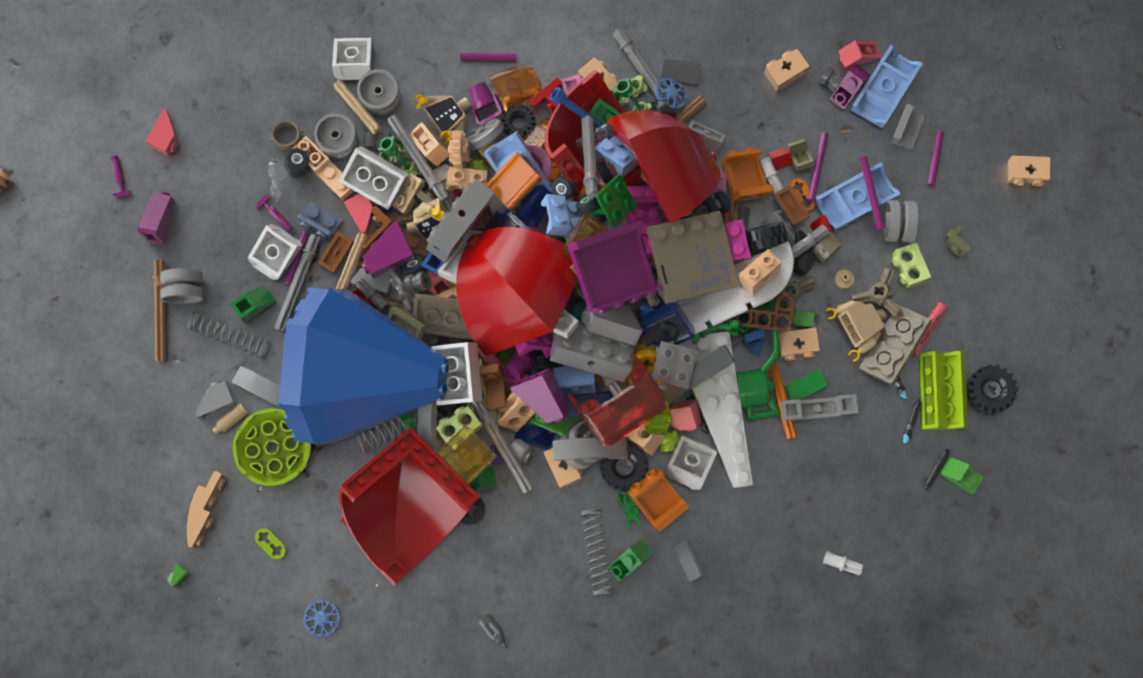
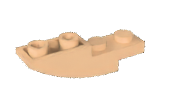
M307 136L292 147V149L299 148L307 153L308 167L342 201L354 191L339 182L342 172Z
M214 471L206 488L198 485L190 505L187 521L188 546L194 549L197 546H201L205 538L203 535L206 529H209L213 524L214 518L212 517L214 514L207 510L213 507L217 491H220L225 484V476L217 471Z

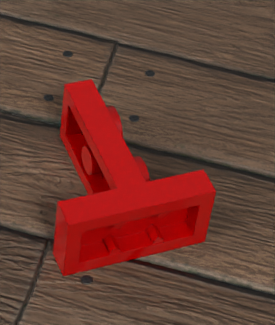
M558 77L529 101V106L534 112L545 104L547 109L553 113L559 105L550 100L552 92L557 87L562 89V82Z

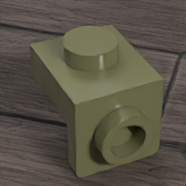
M806 139L788 144L792 164L797 172L815 166L814 159L807 148Z
M959 225L957 229L953 227L946 235L948 240L945 244L950 247L954 254L963 257L971 246L957 236L958 232L963 228Z

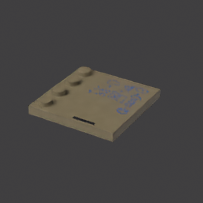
M720 211L677 220L672 224L668 222L646 228L660 285L664 287L661 289L665 304L739 287Z

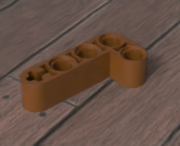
M783 294L777 298L775 312L748 309L746 311L750 315L748 322H742V314L724 322L729 323L731 320L739 321V326L789 331L794 324L796 300L793 296ZM785 298H789L791 301V305L787 309H784L782 306V301ZM762 315L769 317L767 325L763 326L760 323ZM783 317L788 319V325L785 328L779 325V321Z

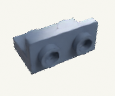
M310 201L303 214H299L297 217L302 227L307 230L312 228L317 231L316 234L321 238L326 239L328 237L331 240L344 221Z

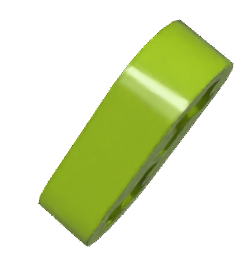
M261 528L255 533V541L271 558L275 560L285 558L287 548L272 531ZM261 533L269 534L267 536L271 541L269 544L264 540L260 541L262 538L260 536ZM273 544L278 548L282 547L280 550L281 555L276 554L274 556L275 550L271 547Z

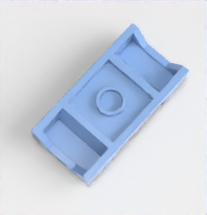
M890 45L854 102L851 111L883 129L923 63L908 60L898 54L895 47Z
M615 136L610 140L605 138L595 146V161L601 157L615 166L618 175H621L622 178L638 165L633 152Z
M516 131L485 150L484 155L497 173L517 151L539 175L543 176V180L520 202L519 208L527 217L541 206V202L546 194H553L552 183L549 178H546L527 149V144L519 132Z
M880 162L871 167L870 171L879 207L886 205L888 200L899 198L901 193L890 183L885 174L883 163ZM863 172L824 192L815 199V204L821 214L826 215L833 233L872 211Z
M546 194L541 202V206H547L549 216L547 235L588 238L622 227L621 222L616 228H612L608 220L595 228L590 225L587 226L584 222L587 214H580L576 208L577 201H567L564 195Z

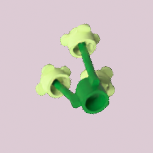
M638 75L631 80L627 77L616 83L612 94L622 107L629 102V97L635 104L633 111L641 109L650 110L652 108L650 103H638L635 99L640 93L646 92L648 89L647 85L643 82L642 76Z
M394 136L382 139L378 148L381 152L379 156L392 164L397 163L399 160L403 165L402 170L416 176L418 167L412 161V165H410L409 161L405 162L398 154V150L402 152L401 155L403 157H406L407 150L401 141Z

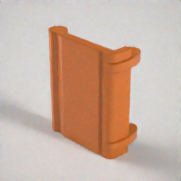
M516 151L486 186L495 192L494 195L509 210H514L530 191L543 180V176L539 175L522 158V155Z

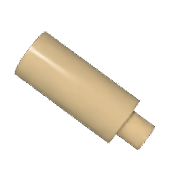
M239 403L216 421L217 425L212 430L216 435L221 431L225 433L249 413Z

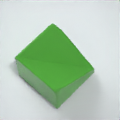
M796 309L793 327L799 329L812 328L815 314Z
M175 563L174 571L167 580L172 587L179 588L189 577L190 572L181 564Z

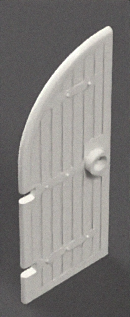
M789 241L769 249L781 261V272L755 295L752 296L739 284V287L697 296L688 305L678 307L691 334L695 335L708 329L705 324L706 322L710 321L712 326H715L748 311L746 304L751 303L752 307L755 308L779 295L788 284L794 268V256ZM764 252L752 257V260L734 265L738 282L739 273Z

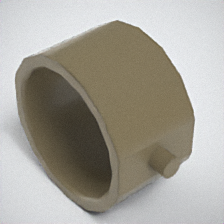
M281 120L274 125L270 141H274L279 149L290 151L302 139L301 134L304 132L303 129L299 130L293 121ZM284 127H292L297 130L296 139L290 144H281L277 141V134Z
M831 232L816 245L812 253L822 263H825L841 248L843 242Z

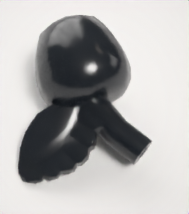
M800 229L796 231L795 244L806 237L805 232ZM813 245L794 259V273L806 275L812 269L815 257L811 252L816 246Z

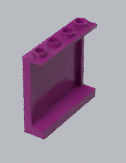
M642 220L567 244L589 313L595 311L598 314L609 311L608 307L613 306L614 309L625 305L624 301L629 300L632 303L641 300V295L645 294L646 297L657 294L656 290L664 288L663 285L656 286L638 231V229L644 228Z

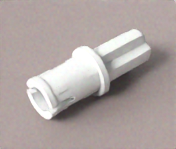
M771 157L760 160L765 173V180H768L769 184H773V194L783 189L778 177L779 172H776Z
M828 551L826 552L824 564L839 568V571L845 570L856 575L862 573V564L846 559V556L840 557Z

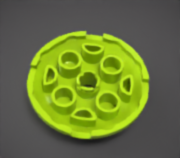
M270 408L255 412L244 420L245 422L234 437L233 456L238 469L249 480L260 485L278 486L290 482L303 471L310 457L311 443L293 441V430L288 429L284 419L286 413L282 409ZM276 443L278 445L277 450L274 453H270L269 446Z

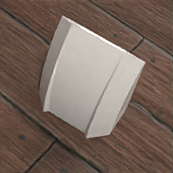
M372 38L334 39L332 62L334 77L342 81L360 80L365 73L372 70Z
M272 224L266 225L249 254L248 260L254 268L270 279H279L299 252L302 244L280 227Z
M682 435L665 474L670 480L687 486L691 490H700L718 451L693 437Z

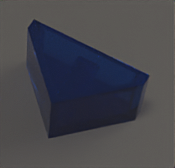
M537 185L520 202L521 218L535 228L538 227L547 210V206H541L542 200L546 194H553L542 185Z
M526 423L515 433L514 440L519 438L533 447L547 451L552 448L556 433L549 434L548 429Z

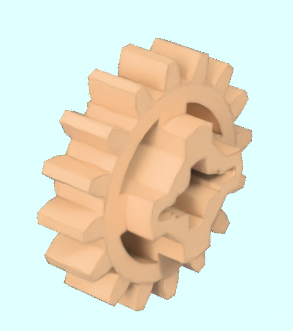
M453 131L452 140H449V162L453 164V167L466 168V163L469 162L471 156L469 140L465 138L464 131Z

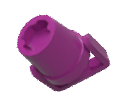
M485 82L478 83L468 89L473 103L470 109L477 124L482 125L489 120L498 119L503 114L504 108L498 95H492ZM496 103L499 111L490 114L481 121L477 111H481Z
M534 349L523 355H519L518 351L512 354L503 370L507 380L515 383L532 371L534 367L532 361Z

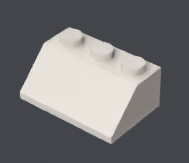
M360 146L355 148L339 182L388 210L401 191L409 173Z
M466 342L432 346L434 350L448 359L449 372L446 376L447 392L444 399L437 401V405L482 401L477 343Z

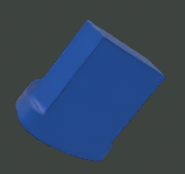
M763 329L746 334L741 340L744 347L757 356H760L764 346L765 334Z

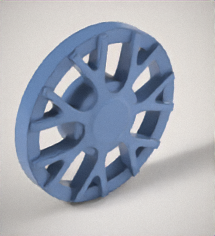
M663 78L656 84L655 95L657 100L666 103L673 110H679L686 104L687 93L683 85L677 80Z
M314 601L304 612V626L314 636H329L337 630L340 624V612L336 605L330 601ZM318 603H322V610L317 611L316 608ZM328 605H331L334 609L328 614L325 609ZM310 609L315 612L314 617L307 615ZM337 615V622L330 621V616ZM314 620L315 625L309 628L307 622ZM328 623L333 627L330 632L325 628ZM317 626H322L321 634L315 633Z

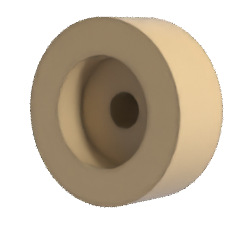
M840 270L835 275L834 283L839 289H849L854 283V275L849 270Z

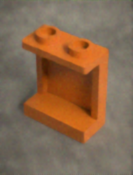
M748 148L742 152L733 150L728 152L727 156L721 160L733 202L765 198L774 192L773 184H766L759 155L763 153L762 149Z
M658 468L649 471L641 482L632 485L631 490L627 492L648 521L659 532L689 508L686 501L679 496L666 479L665 474Z

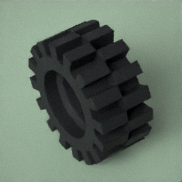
M520 103L519 106L513 104L512 108L510 106L507 107V111H504L502 116L504 132H506L507 136H510L518 131L521 137L525 139L528 138V135L531 136L536 125L532 109L529 110L527 105L523 107ZM515 116L525 118L526 124L522 128H515L511 122Z

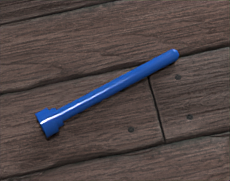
M557 87L552 92L550 100L555 104L565 105L581 118L587 115L593 119V127L610 139L614 137L612 130L569 100L566 92L560 87Z

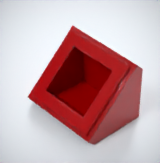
M786 147L768 153L775 170L792 165L791 153Z

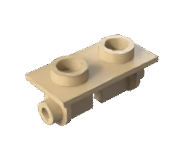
M410 173L392 206L403 214L411 212L416 202V199L413 197L420 189L422 190L425 187V180Z

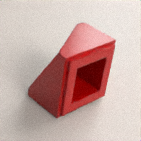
M826 215L820 216L810 224L812 231L821 225L826 226L829 233L833 231Z

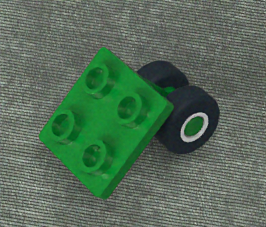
M617 175L593 199H589L586 196L576 203V208L580 214H587V217L584 219L587 226L590 225L595 228L608 220L611 227L616 228L637 208V204L622 176Z

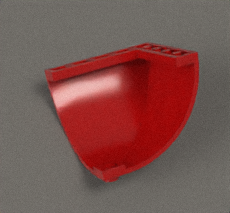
M593 70L567 94L569 100L588 114L599 98L621 114L626 112L596 70ZM559 104L554 110L545 131V147L548 155L566 179L575 184V191L580 196V191L585 186L583 184L585 170L582 118L565 105ZM593 127L594 147L605 138L610 140V138ZM601 157L595 161L596 164L603 161L613 178L618 175L613 164ZM639 164L623 177L627 186L647 185L641 179L642 170ZM596 170V177L599 179V184L607 185L602 181L601 177L599 176Z
M637 110L625 112L606 120L614 136L633 152L666 219L671 224L699 206L719 184L721 171L716 163L718 160L714 152L710 151L706 141L698 133L677 118L662 112Z
M499 227L477 235H471L467 240L468 244L458 264L456 292L464 324L479 349L486 356L553 332L578 280L577 275L570 268L573 261L568 246L543 233L517 227Z
M411 427L341 484L339 489L340 508L350 533L366 557L393 586L408 575L446 538L480 497Z

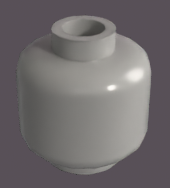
M519 438L507 443L521 467L528 466L532 462L535 455L532 445Z

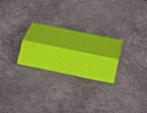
M965 351L919 353L922 430L968 428Z

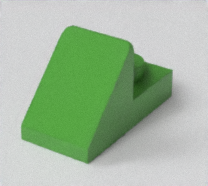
M951 457L948 458L939 473L971 494L975 493L984 478L971 470L969 464Z

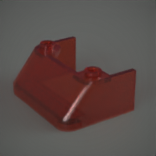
M634 353L630 354L636 366L630 373V379L633 384L604 404L600 405L596 400H588L579 405L571 394L568 395L577 415L602 446L607 447L615 444L663 412L668 406L665 395L648 369Z

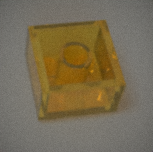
M466 425L437 452L468 484L497 457L481 438Z

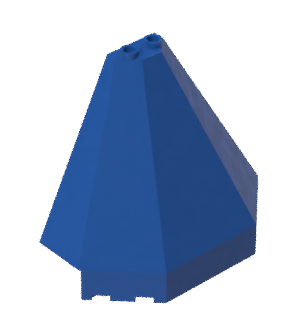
M308 287L305 300H300L295 308L296 314L294 318H289L286 323L278 404L280 409H283L286 413L284 419L288 429L293 430V441L314 443L315 445L334 444L444 399L447 392L446 376L449 372V364L446 357L351 291L335 288L321 289Z

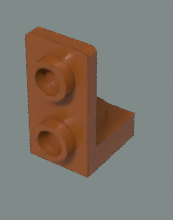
M377 206L371 210L374 214L372 219L381 227L363 245L367 251L393 223Z
M499 364L479 366L480 375L485 379L486 408L488 410L505 408L506 394L503 369Z

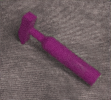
M118 155L111 156L116 182L121 191L112 195L116 198L131 196L130 190L124 191V179Z
M266 194L257 202L256 209L259 210L265 205L278 223L287 232H290L293 226L275 207H271L267 203L271 197Z

